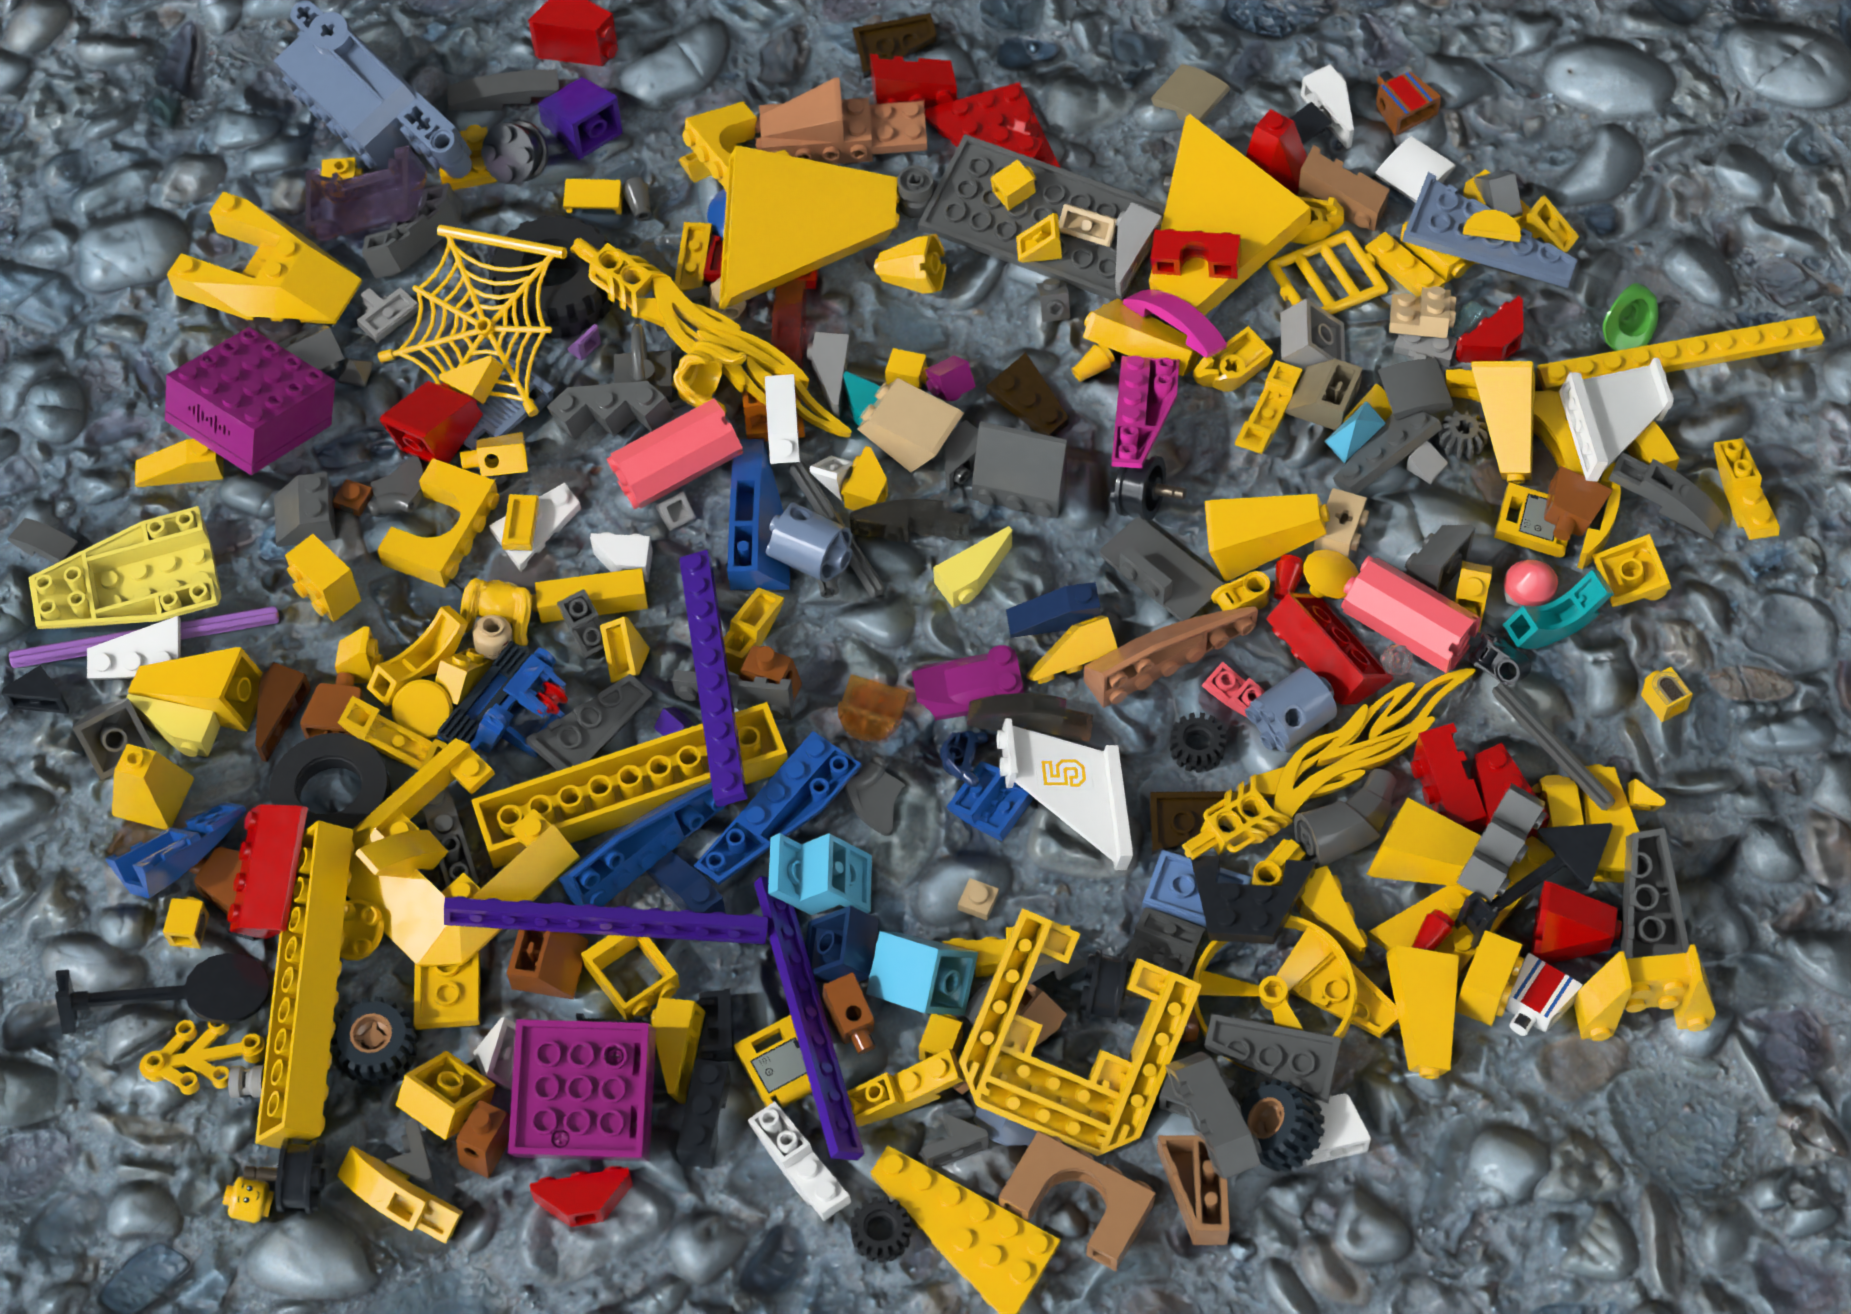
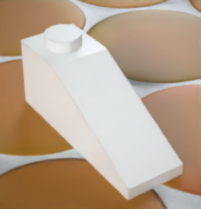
M1329 64L1303 77L1301 96L1307 103H1314L1332 121L1331 126L1328 128L1344 147L1349 149L1352 147L1354 127L1346 82L1343 75L1339 72L1337 73Z
M794 374L765 376L770 464L800 462Z

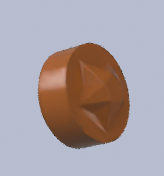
M1194 1010L1191 1011L1180 1038L1182 1043L1195 1042L1198 1037L1200 1024Z

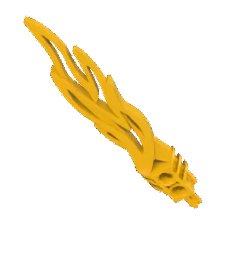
M581 237L574 241L570 251L590 264V280L607 292L611 302L614 303L616 298L619 300L620 307L626 311V306H628L631 315L636 319L639 317L663 327L671 339L687 354L690 353L695 342L707 340L720 344L736 353L744 352L747 355L744 361L746 362L747 371L762 391L754 384L741 365L731 366L723 364L721 368L722 373L738 391L744 392L745 388L764 405H766L765 376L794 374L795 392L817 416L807 410L796 398L797 413L803 419L822 430L841 437H851L852 430L823 408L807 391L809 378L777 348L752 334L741 331L739 324L721 313L692 303L675 285L670 276L660 272V269L649 264L642 257L629 255L621 249H616L609 243L599 251ZM650 290L653 291L654 298H644ZM679 316H680L683 320H685L687 323H689L691 326H693V327H695L696 329H698V330H697V333L694 332L692 329H690V328L679 318Z
M1460 669L1431 680L1417 692L1408 704L1387 717L1412 691L1415 683L1410 682L1401 685L1384 695L1371 707L1368 708L1367 704L1362 705L1339 730L1315 737L1305 743L1291 757L1286 766L1259 775L1255 773L1249 778L1247 785L1244 786V781L1239 783L1236 792L1232 793V788L1226 791L1223 800L1204 812L1205 822L1200 830L1201 833L1182 845L1185 850L1184 854L1187 858L1190 857L1194 860L1212 848L1220 855L1227 850L1236 853L1250 844L1262 843L1268 839V836H1272L1279 832L1281 828L1292 824V818L1310 798L1321 797L1342 790L1362 779L1365 771L1380 767L1399 757L1417 742L1420 732L1427 731L1432 726L1435 717H1428L1433 708L1444 697L1470 679L1475 673V669ZM1448 683L1429 700L1411 723L1381 735L1409 715L1427 693L1440 685ZM1392 700L1373 724L1368 740L1353 744L1376 712L1388 701ZM1325 747L1321 752H1319V753L1316 754L1315 756H1313V757H1311V758H1309V759H1307V760H1304V759H1306L1308 756H1310L1311 754H1313L1314 752H1316V751L1320 750L1321 748ZM1314 764H1316V767L1331 764L1311 775L1297 788L1293 789V785L1298 778ZM1263 797L1273 798L1271 807ZM1243 810L1251 811L1255 817L1247 816ZM1219 826H1226L1231 832H1224Z

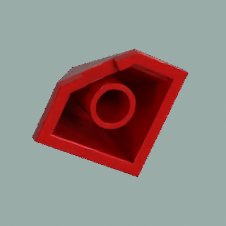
M1270 109L1255 126L1245 157L1296 195L1299 191L1301 168L1307 155L1295 122Z
M1544 881L1535 910L1530 954L1547 964L1609 951L1613 939L1619 940L1622 921L1616 920L1617 908L1553 882Z

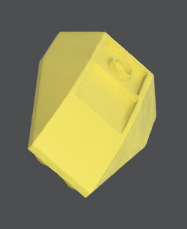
M199 506L141 521L28 577L35 623L38 629H66L162 621L217 606L222 597L213 548Z

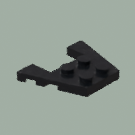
M1200 855L1194 860L1191 859L1210 941L1274 944L1291 916V909L1296 900L1300 899L1303 895L1307 881L1315 874V861L1286 860L1282 886L1218 883L1221 867L1220 856Z

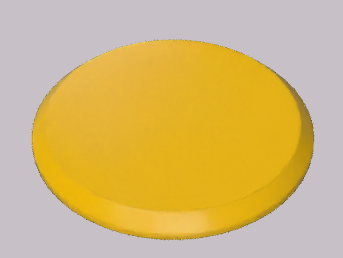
M419 679L406 683L397 691L392 702V717L396 724L426 739H431L437 736L438 729L453 712V705L449 694L442 686L430 680Z

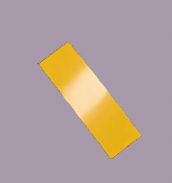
M1655 421L1626 448L1631 457L1649 465L1655 459L1674 471L1677 469L1680 458Z
M758 587L732 618L730 630L723 637L729 672L740 676V670L751 647L755 645L761 647L784 603V597Z
M414 830L374 841L359 848L355 854L374 875L409 878L416 869L434 870L448 853V850L429 830Z

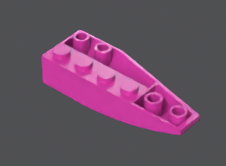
M1122 356L1111 466L1142 468L1177 399L1179 360L1166 357Z

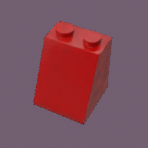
M547 0L528 19L534 53L539 59L602 67L618 51L613 13L589 0Z
M428 380L382 414L379 420L400 450L413 456L416 455L427 462H431L433 458L449 464L483 413L477 406L475 398L466 393L460 394L455 392L445 383L438 385Z

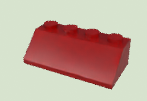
M1287 593L1266 618L1273 626V633L1280 639L1285 640L1292 648L1291 653L1298 660L1303 661L1318 677H1324L1331 684L1334 690L1333 699L1338 704H1358L1391 683L1394 679L1323 598H1317L1308 593Z
M261 804L248 812L244 824L245 830H248L246 842L242 843L239 851V860L242 861L240 873L236 874L233 883V890L236 891L235 903L231 904L227 917L228 922H231L229 932L262 939L286 932L308 807Z

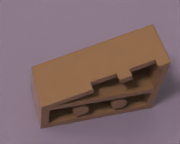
M1313 145L1301 168L1298 196L1328 201L1329 197H1333L1343 207L1344 221L1375 231L1387 208L1390 189L1361 172L1355 175L1342 167L1344 162L1337 158L1334 162L1319 154L1321 149Z
M1158 1135L1157 1153L1193 1245H1227L1229 1237L1227 1178L1223 1179L1214 1172L1204 1140L1197 1135Z

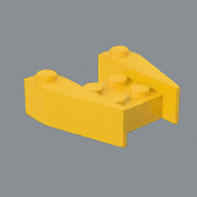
M1695 944L1689 946L1687 953L1626 959L1624 951L1618 952L1578 990L1574 1001V1008L1581 1039L1591 1038L1593 1041L1606 1040L1614 1036L1623 1010L1634 1013L1649 1007H1659L1660 1009L1673 1008L1678 1030L1688 1029L1689 1031L1696 1032L1710 1027L1716 1012L1708 978Z

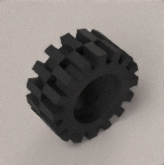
M1200 712L1199 718H1195V713H1189V720L1182 716L1179 723L1175 722L1170 735V751L1172 759H1177L1179 767L1185 763L1186 771L1191 772V768L1196 767V773H1201L1204 766L1206 771L1212 770V764L1215 767L1220 764V759L1224 757L1226 746L1225 729L1222 730L1220 721L1215 724V717L1210 715L1207 720L1205 719V713ZM1201 735L1209 740L1210 745L1206 749L1195 750L1187 746L1186 740L1190 736Z
M877 1196L872 1197V1203L869 1204L865 1200L862 1202L861 1209L858 1207L855 1209L854 1217H851L850 1230L853 1245L855 1248L857 1247L858 1253L861 1256L865 1254L867 1260L873 1262L874 1258H878V1263H884V1258L889 1257L891 1262L895 1260L897 1253L899 1256L904 1253V1247L908 1248L910 1244L911 1222L905 1207L900 1208V1202L894 1200L891 1203L890 1198L885 1196L883 1201H878ZM877 1219L890 1221L894 1226L893 1234L886 1240L879 1241L873 1239L868 1233L869 1225Z

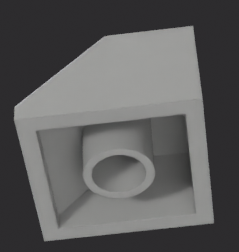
M1307 298L1280 312L1282 360L1292 366L1303 369V371L1307 366L1332 359L1345 362L1343 322Z

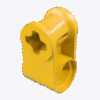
M1250 572L1231 583L1218 587L1212 593L1211 599L1213 603L1219 605L1222 611L1255 606L1257 610L1262 609L1269 602L1270 580L1262 572ZM1252 589H1259V590H1261V591H1260V592H1253V591H1251V590H1252Z

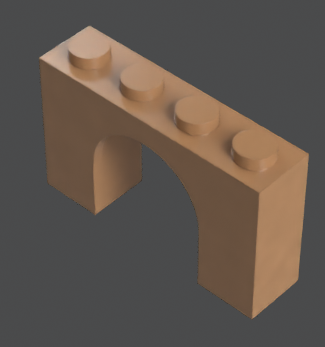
M1038 1131L999 1195V1206L1030 1222L1044 1196L1054 1186L1067 1181H1079L1092 1186L1103 1197L1106 1211L1087 1243V1256L1117 1271L1154 1207L1155 1192L1152 1191L1149 1185L1140 1180L1132 1181L1124 1177L1122 1172L1116 1167L1109 1164L1104 1166L1094 1161L1093 1157L1086 1151L1076 1149L1075 1151L1064 1145V1142L1059 1137L1054 1136L1052 1138Z

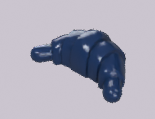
M971 730L958 733L952 732L940 749L944 770L949 775L964 781L968 786L976 787L979 784V779L973 773L974 769L971 765L974 761L975 749L980 744L987 743L989 735L986 732L974 733Z

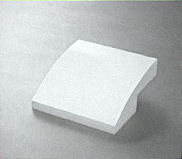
M1410 136L1383 162L1375 172V175L1416 203L1428 172L1435 175L1437 181L1443 183L1456 166Z

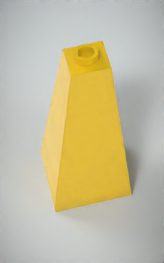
M1472 361L1473 375L1502 480H1507V483L1522 484L1525 483V480H1532L1535 374L1532 361Z
M1317 494L1205 501L1209 553L1224 581L1237 578L1326 535V522L1330 521L1327 504L1322 505Z
M234 647L139 666L128 693L214 711L220 726L248 731L257 710L258 686L263 672L241 647Z
M127 744L114 770L112 815L163 830L172 828L194 781V777L157 751Z
M1407 797L1390 825L1366 874L1374 878L1463 887L1456 882L1481 836Z

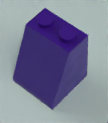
M583 77L567 84L563 89L538 103L541 122L578 160L623 133L617 97Z

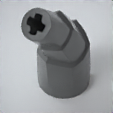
M1374 769L1370 772L1362 789L1358 790L1346 802L1339 801L1324 807L1297 813L1294 817V834L1296 842L1306 853L1304 861H1315V868L1318 869L1374 843L1380 837L1379 831L1393 807L1391 800L1397 783L1394 775L1383 769Z

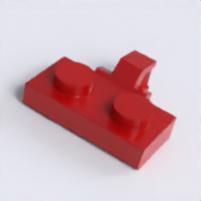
M1024 112L1020 113L1015 125L1009 123L1007 128L993 123L983 140L1036 160L1044 148V140L1032 136V131L1030 130L1032 115Z

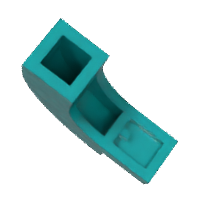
M1591 570L1562 597L1542 606L1523 605L1502 625L1517 648L1534 649L1547 646L1572 635L1600 615L1597 609L1612 597L1614 592L1599 570Z

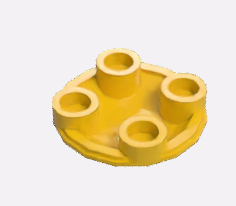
M1317 550L1308 555L1304 562V575L1310 584L1309 590L1317 598L1325 596L1335 599L1345 598L1347 594L1343 591L1348 580L1352 576L1356 578L1359 575L1352 561L1337 551Z
M364 898L348 901V911L343 921L345 940L340 949L341 958L348 961H359L368 957L378 947L383 936L384 921L381 911L373 902Z

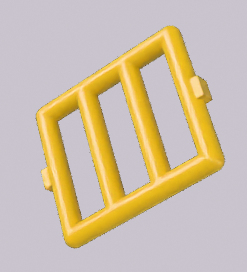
M1349 230L1272 259L1267 263V268L1280 286V295L1284 301L1289 300L1292 306L1301 302L1302 299L1282 268L1293 263L1297 264L1324 306L1320 308L1331 315L1383 295L1388 291V285L1375 268V259L1371 253H1365ZM1345 243L1374 286L1359 291L1331 248ZM1321 253L1349 296L1334 301L1306 258Z

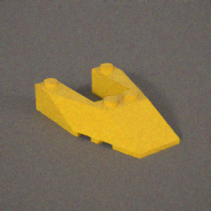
M226 192L221 193L209 211L216 232L259 247L242 274L182 253L167 273L173 292L177 296L246 320H254L255 317L271 318V321L283 322L286 318L299 319L300 323L336 324L362 284L360 277L302 233L249 200Z

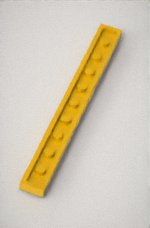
M1814 315L1540 364L1537 367V375L1543 391L1552 390L1559 392L1570 372L1581 373L1582 379L1649 366L1653 358H1659L1663 370L1668 373L1822 345L1824 336Z

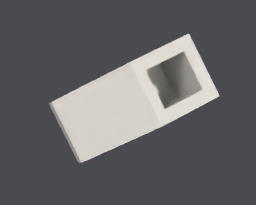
M609 532L601 534L591 533L590 540L593 554L610 572L642 568L644 581L649 582L653 555L650 536H643L641 534L616 535Z

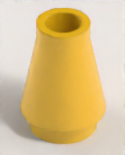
M1094 344L1071 371L1078 381L1083 382L1087 378L1111 368V363L1115 361V358L1108 347Z

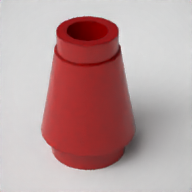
M1282 555L1280 560L1276 562L1274 597L1276 599L1282 600L1287 593L1295 592L1304 574V561L1294 555Z
M1434 909L1431 914H1426L1411 947L1434 951L1453 933L1452 928L1455 922L1444 912Z

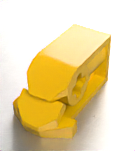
M1297 196L1310 206L1311 223L1290 242L1310 245L1336 232L1344 223L1343 207L1333 197H1329L1328 201Z
M1247 326L1226 342V349L1209 358L1203 357L1192 375L1196 383L1203 387H1213L1225 392L1234 391L1268 366L1273 351Z
M1547 775L1532 787L1537 798L1545 802L1544 809L1550 816L1547 828L1584 825L1578 794L1579 789L1575 781L1561 775Z

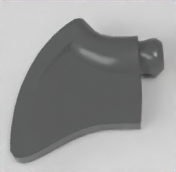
M418 456L410 457L388 476L370 482L376 500L368 503L372 516L376 517L381 513L385 515L398 510L411 513L415 510L423 494L419 480L424 471Z
M873 757L858 775L853 776L845 785V793L850 806L862 821L880 834L889 836L893 828L894 803L905 784L884 771L887 767L884 759Z

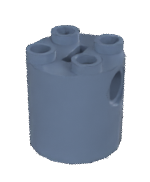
M794 502L790 503L781 516L777 514L773 517L769 526L772 535L766 548V555L823 582H828L848 566L852 557V549L850 548L852 533L850 528Z
M1301 667L1251 701L1250 706L1245 709V714L1253 724H1256L1261 732V742L1268 750L1276 748L1279 751L1287 752L1333 720L1337 715V708L1333 699L1334 690L1331 684L1324 677H1318L1311 670Z

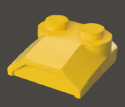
M1650 534L1592 555L1597 570H1599L1614 592V595L1609 598L1612 607L1643 598L1658 600L1671 589L1669 579Z

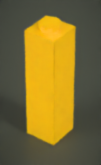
M642 568L535 582L536 594L531 595L532 610L539 613L541 623L564 620L557 602L583 589L586 591L598 615L648 609Z

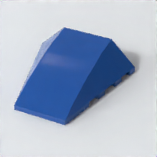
M223 802L185 820L187 826L182 829L170 827L160 832L159 836L144 844L141 841L130 846L131 851L119 857L114 854L105 859L130 894L150 899L197 864L225 837L246 812L244 805Z

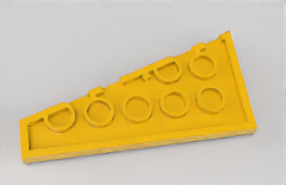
M1533 836L1526 839L1524 844L1529 848L1520 863L1513 861L1506 878L1511 881L1506 890L1549 861L1555 854ZM1447 885L1368 932L1367 937L1387 951L1395 945L1411 947L1427 913L1431 914L1434 909H1438L1455 922L1466 897L1474 892L1465 887ZM1529 892L1501 910L1489 932L1495 934ZM1466 925L1458 930L1454 926L1452 928L1453 933L1434 950L1436 952L1459 955L1458 977L1472 962L1478 947L1474 949L1470 945L1474 935Z
M887 1145L870 1172L872 1179L893 1201L900 1202L901 1208L905 1207L908 1216L917 1228L921 1229L930 1238L932 1244L962 1277L975 1287L989 1306H992L998 1314H1019L1060 1246V1239Z

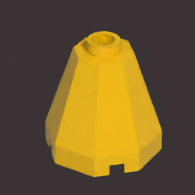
M926 234L879 253L874 263L875 272L883 282L919 293L941 291L946 275V264H940V257L945 256L944 247L937 234Z

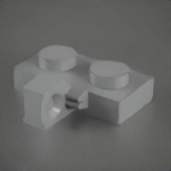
M401 287L388 297L383 296L382 298L368 288L361 294L363 304L368 309L365 310L366 313L357 322L358 326L378 343L419 311V304Z
M1398 334L1393 353L1408 356V359L1412 360L1437 359L1439 365L1449 367L1458 338L1447 336L1446 339Z

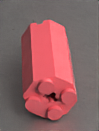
M715 398L611 453L610 457L606 458L611 470L618 478L617 482L622 492L627 496L634 510L645 507L743 454L741 443L731 423H728L724 417L725 413Z
M1369 555L1364 560L1359 575L1356 578L1352 576L1344 587L1343 592L1347 596L1341 604L1343 612L1443 672L1448 673L1449 670H1454L1471 646L1468 644L1470 637H1476L1482 618L1380 558H1373Z

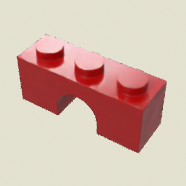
M1155 229L1150 258L1152 274L1181 276L1183 264L1191 258L1198 257L1208 262L1209 278L1238 279L1242 251L1240 234L1230 232L1208 233L1200 230L1191 232L1176 231L1174 229Z

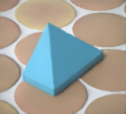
M1364 402L1325 440V443L1345 463L1386 423L1368 402Z

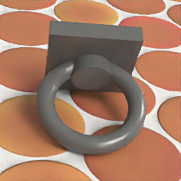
M635 324L631 330V353L614 354V383L648 381L667 398L670 404L673 402L671 350L647 352L644 328L641 324Z

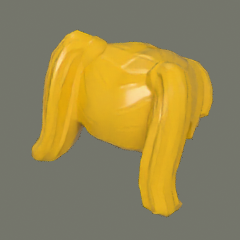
M708 340L695 342L690 353L680 359L678 369L674 374V383L678 388L677 394L684 402L696 408L713 399V393L717 389L722 376V365H741L746 360L747 355L744 352L736 353ZM716 400L723 409L726 416L727 410L725 406L721 402Z
M472 579L464 589L460 615L469 623L465 633L472 629L477 617L499 615L512 624L513 641L520 646L528 645L527 628L532 609V597L529 590L525 587H518L512 582L501 580L487 582L482 579Z

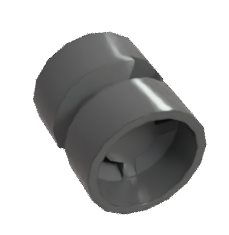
M912 165L904 168L898 175L897 186L900 194L898 205L900 211L905 216L921 218L934 194L933 176L927 168Z

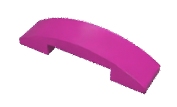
M1142 290L1123 300V305L1143 318L1154 313L1187 335L1186 345L1206 358L1226 349L1227 343L1216 327L1200 311L1179 297L1158 290Z

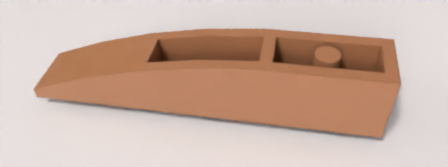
M1255 606L1225 610L1193 617L1152 631L1085 665L1084 682L1103 708L1110 704H1118L1127 695L1136 690L1141 691L1148 688L1153 681L1162 676L1168 677L1174 674L1179 667L1189 662H1197L1205 653L1213 649L1223 648L1231 639L1239 635L1249 634L1256 627L1258 610Z

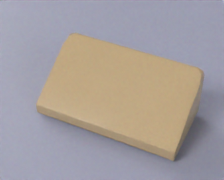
M1064 204L1059 220V229L1061 233L1110 247L1118 229V226H1116L1118 218L1071 204Z

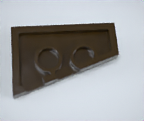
M931 13L852 28L863 78L871 75L870 54H878L879 59L893 60L894 56H903L905 58L937 41Z
M1026 352L986 386L987 394L1039 434L1055 437L1069 424L1068 415Z
M1226 791L1150 792L1152 855L1160 853L1162 849L1169 850L1181 846L1200 834V830L1205 822L1204 812L1223 800ZM1219 826L1222 831L1230 830L1226 826Z

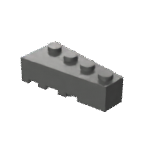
M1665 828L1632 833L1626 836L1621 952L1624 951L1626 959L1687 953L1689 943Z

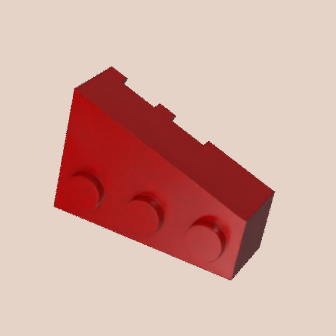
M870 54L872 92L875 104L923 101L924 108L957 100V84L951 60L919 58L918 62L903 61V56H894L893 60L879 59L878 54Z
M1454 722L1420 732L1410 766L1414 778L1420 779L1422 783V793L1426 804L1432 805L1433 810L1475 833L1483 831L1487 815L1474 779L1469 780L1461 763L1466 761L1467 758L1464 750L1458 752L1454 743L1453 736L1457 732Z
M1502 743L1474 755L1470 774L1471 778L1475 781L1487 815L1483 828L1485 830L1511 783L1535 797L1537 796ZM1548 813L1539 828H1547L1550 820ZM1532 827L1526 839L1531 836L1536 839L1539 838L1537 835L1538 830Z

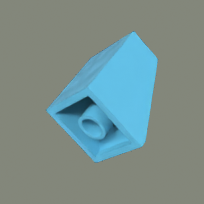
M879 932L866 994L922 1013L965 1015L978 952L904 933Z

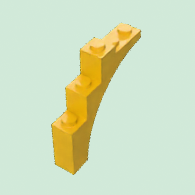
M1446 370L1444 381L1450 397L1466 398L1481 402L1472 370ZM1552 390L1535 391L1533 432L1546 445L1554 457L1558 468L1563 466L1585 477L1569 423L1566 421V413L1559 392Z

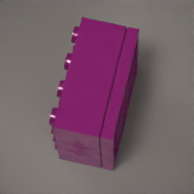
M247 327L166 375L165 421L248 474L253 475L332 425L335 380L252 328Z
M516 1019L508 1154L517 1158L650 1162L656 1029L649 1023Z

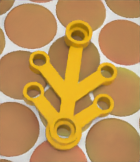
M183 1020L175 1028L177 1034L161 1051L149 1052L141 1059L139 1069L146 1079L153 1082L166 1079L178 1086L185 1095L197 1092L200 1087L199 1081L194 1073L186 1072L182 1074L175 1068L187 1066L211 1080L216 1088L222 1089L228 1086L229 1069L225 1066L215 1067L208 1062L242 1055L246 1062L257 1063L265 1058L266 1043L263 1037L251 1033L244 1036L239 1043L208 1048L219 1036L224 1035L229 1030V1024L214 1027L215 1023L208 1022L209 1028L185 1053L176 1054L186 1042L194 1040L197 1036L194 1023L190 1020ZM186 1029H191L187 1033H182ZM221 1075H226L222 1079H217ZM193 1081L192 1084L184 1086L187 1082Z

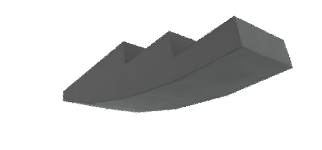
M557 69L498 73L448 85V110L503 111V104H530L531 97H548L559 91Z

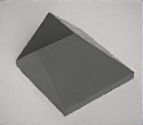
M128 698L96 706L72 726L100 780L114 774V770L127 744L156 751Z

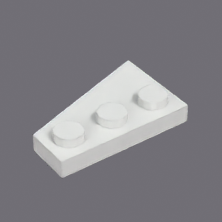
M565 482L539 497L540 502L532 551L505 550L521 572L528 565L527 561L535 553L539 554L543 550L545 542L554 533H559L581 509L580 502ZM506 516L489 525L491 533L501 546Z
M176 616L87 648V679H134L139 666L181 658V618Z

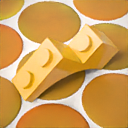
M449 605L440 607L430 626L410 647L396 657L376 665L367 689L385 706L392 705L395 694L403 685L419 680L422 676L437 673L440 660L455 654L469 623Z

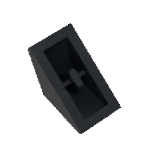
M41 665L2 689L1 694L10 709L69 713L70 708L62 693Z

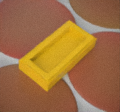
M509 494L502 537V548L504 550L532 551L540 502L538 495Z

